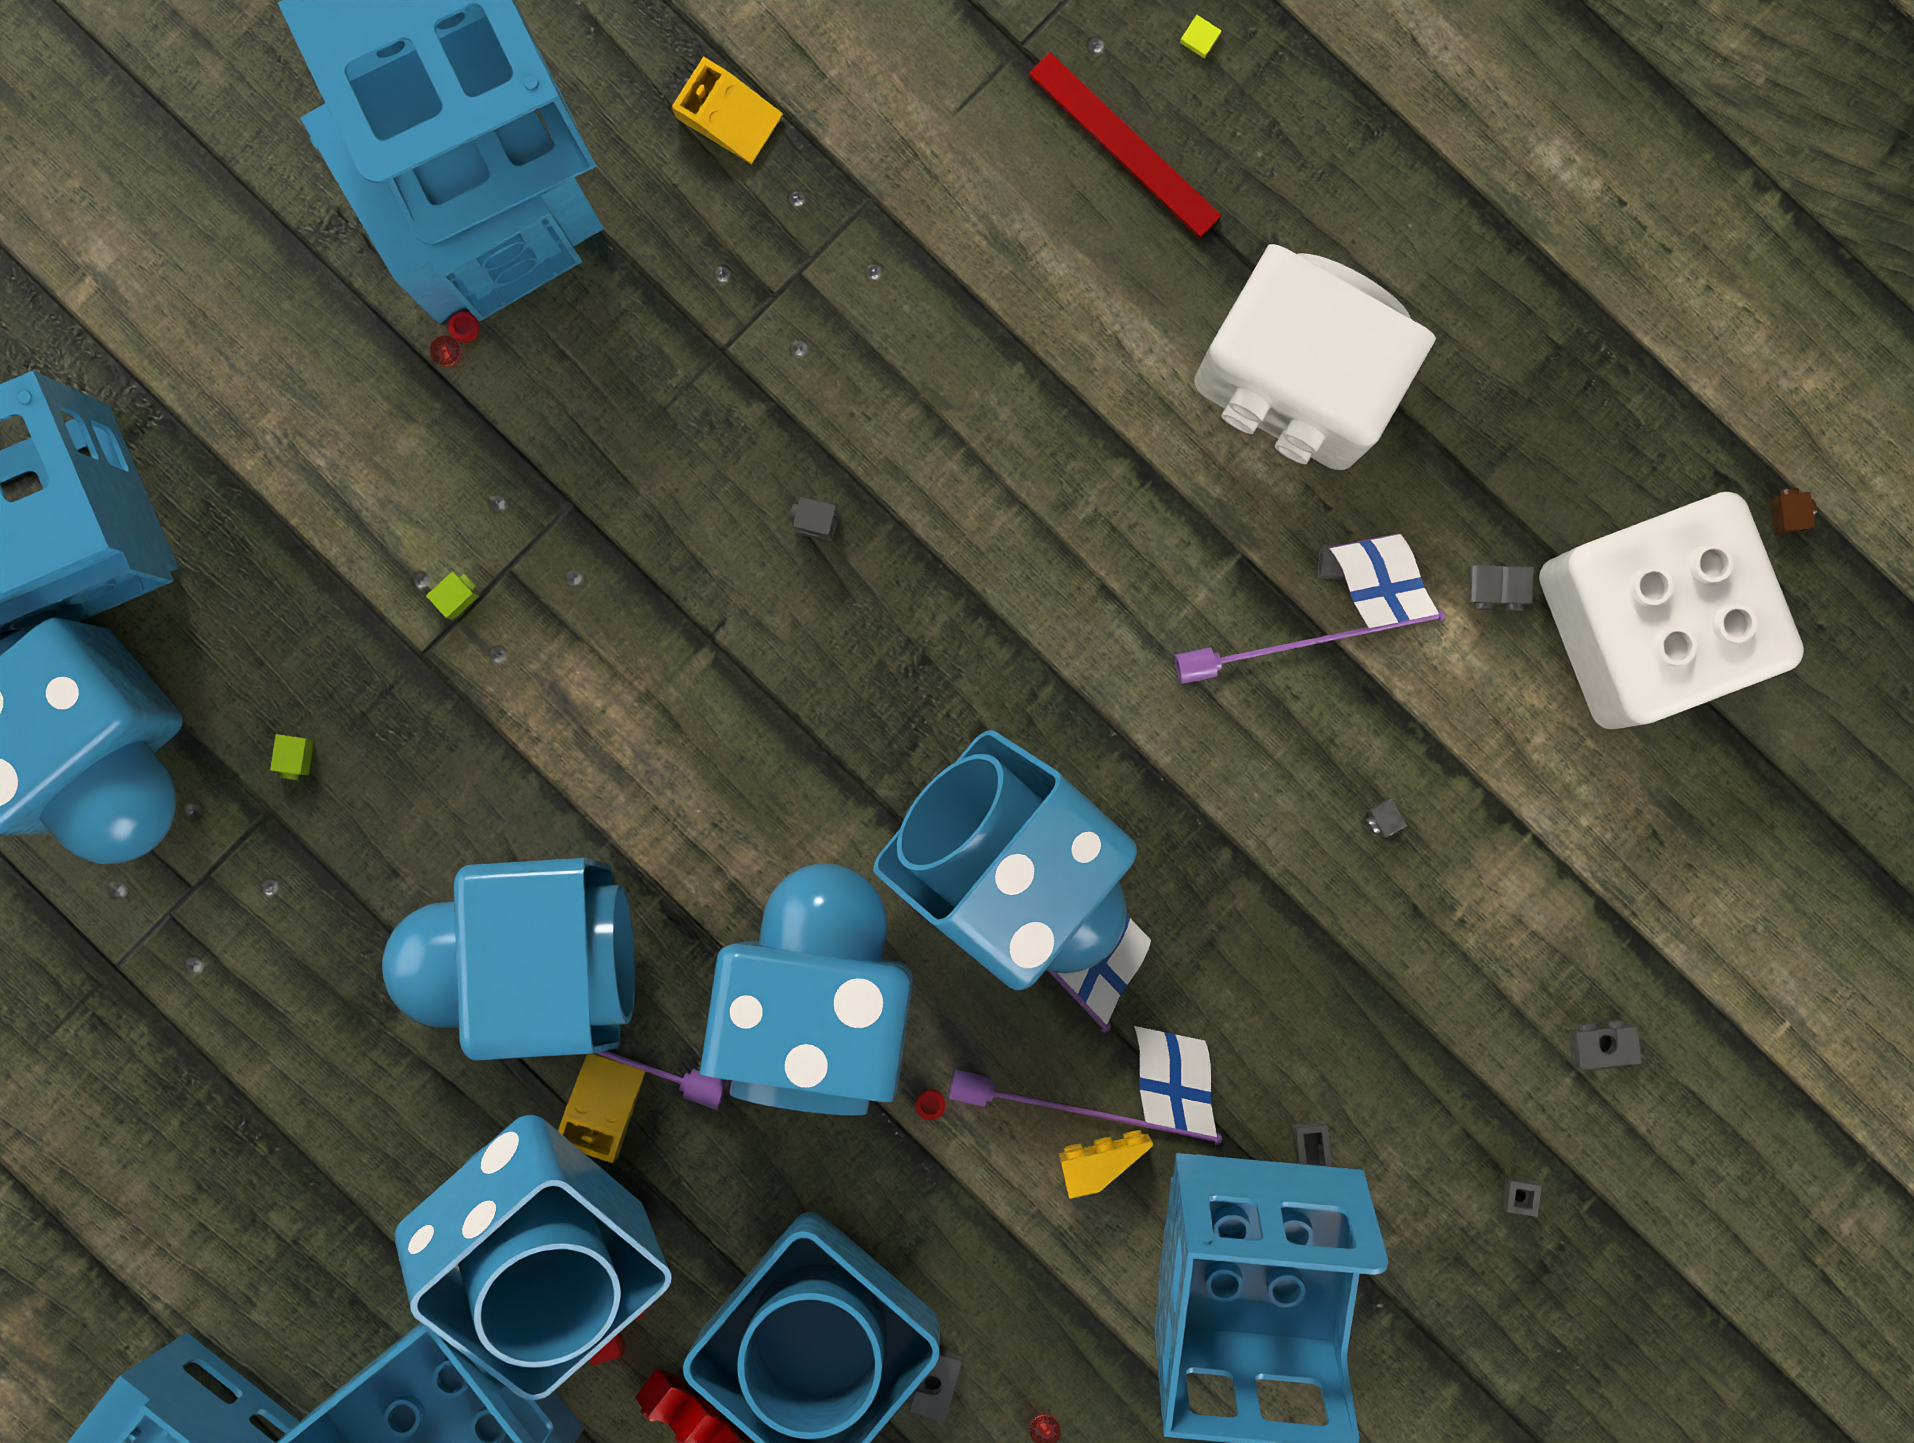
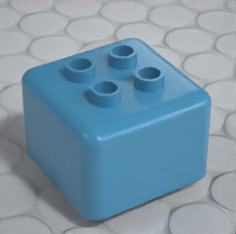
M806 1212L799 1215L700 1330L684 1361L683 1373L691 1387L755 1443H870L936 1365L939 1358L940 1322L936 1313L825 1216L816 1212Z

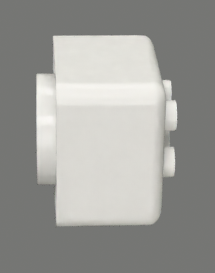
M1269 244L1210 345L1195 375L1194 383L1201 395L1225 408L1221 417L1235 428L1249 434H1253L1257 427L1278 439L1275 448L1280 453L1298 463L1307 464L1311 457L1328 468L1345 470L1350 468L1379 440L1433 346L1436 337L1427 328L1413 321L1405 307L1394 296L1364 275L1324 257L1305 253L1295 254L1279 245Z
M1733 492L1717 493L1585 543L1550 559L1543 565L1540 571V585L1591 715L1598 725L1606 729H1618L1656 722L1790 671L1800 663L1803 657L1804 647L1749 507L1741 496Z

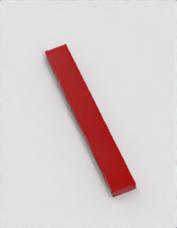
M1051 52L1029 72V77L1199 239L1221 218L1222 215Z

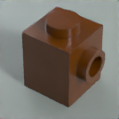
M1799 488L1785 489L1780 491V496L1770 499L1774 535L1805 532L1815 528L1816 503L1811 499V492L1799 493Z

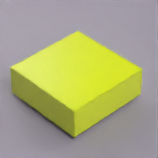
M1196 15L1180 39V43L1205 59L1222 30Z

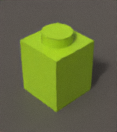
M452 571L426 597L447 619L453 621L479 595L473 590L477 587L476 584L465 573L460 576Z
M276 734L270 770L280 772L279 778L298 780L299 775H309L314 740Z

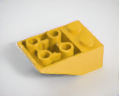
M704 56L672 105L676 119L751 165L783 116L782 112L734 75Z
M593 1053L587 1054L563 1114L558 1132L585 1155L613 1163L619 1157L646 1071Z
M1141 1130L1124 1133V1139L1112 1141L1111 1137L1094 1140L1093 1146L1082 1148V1144H1074L1064 1147V1152L1058 1154L1069 1199L1102 1191L1153 1147L1147 1133L1142 1134Z

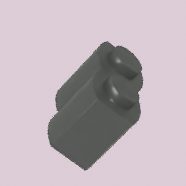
M1472 565L1468 567L1467 603L1475 604V609L1492 610L1494 609V604L1506 605L1505 610L1523 611L1524 605H1530L1533 601L1534 567Z

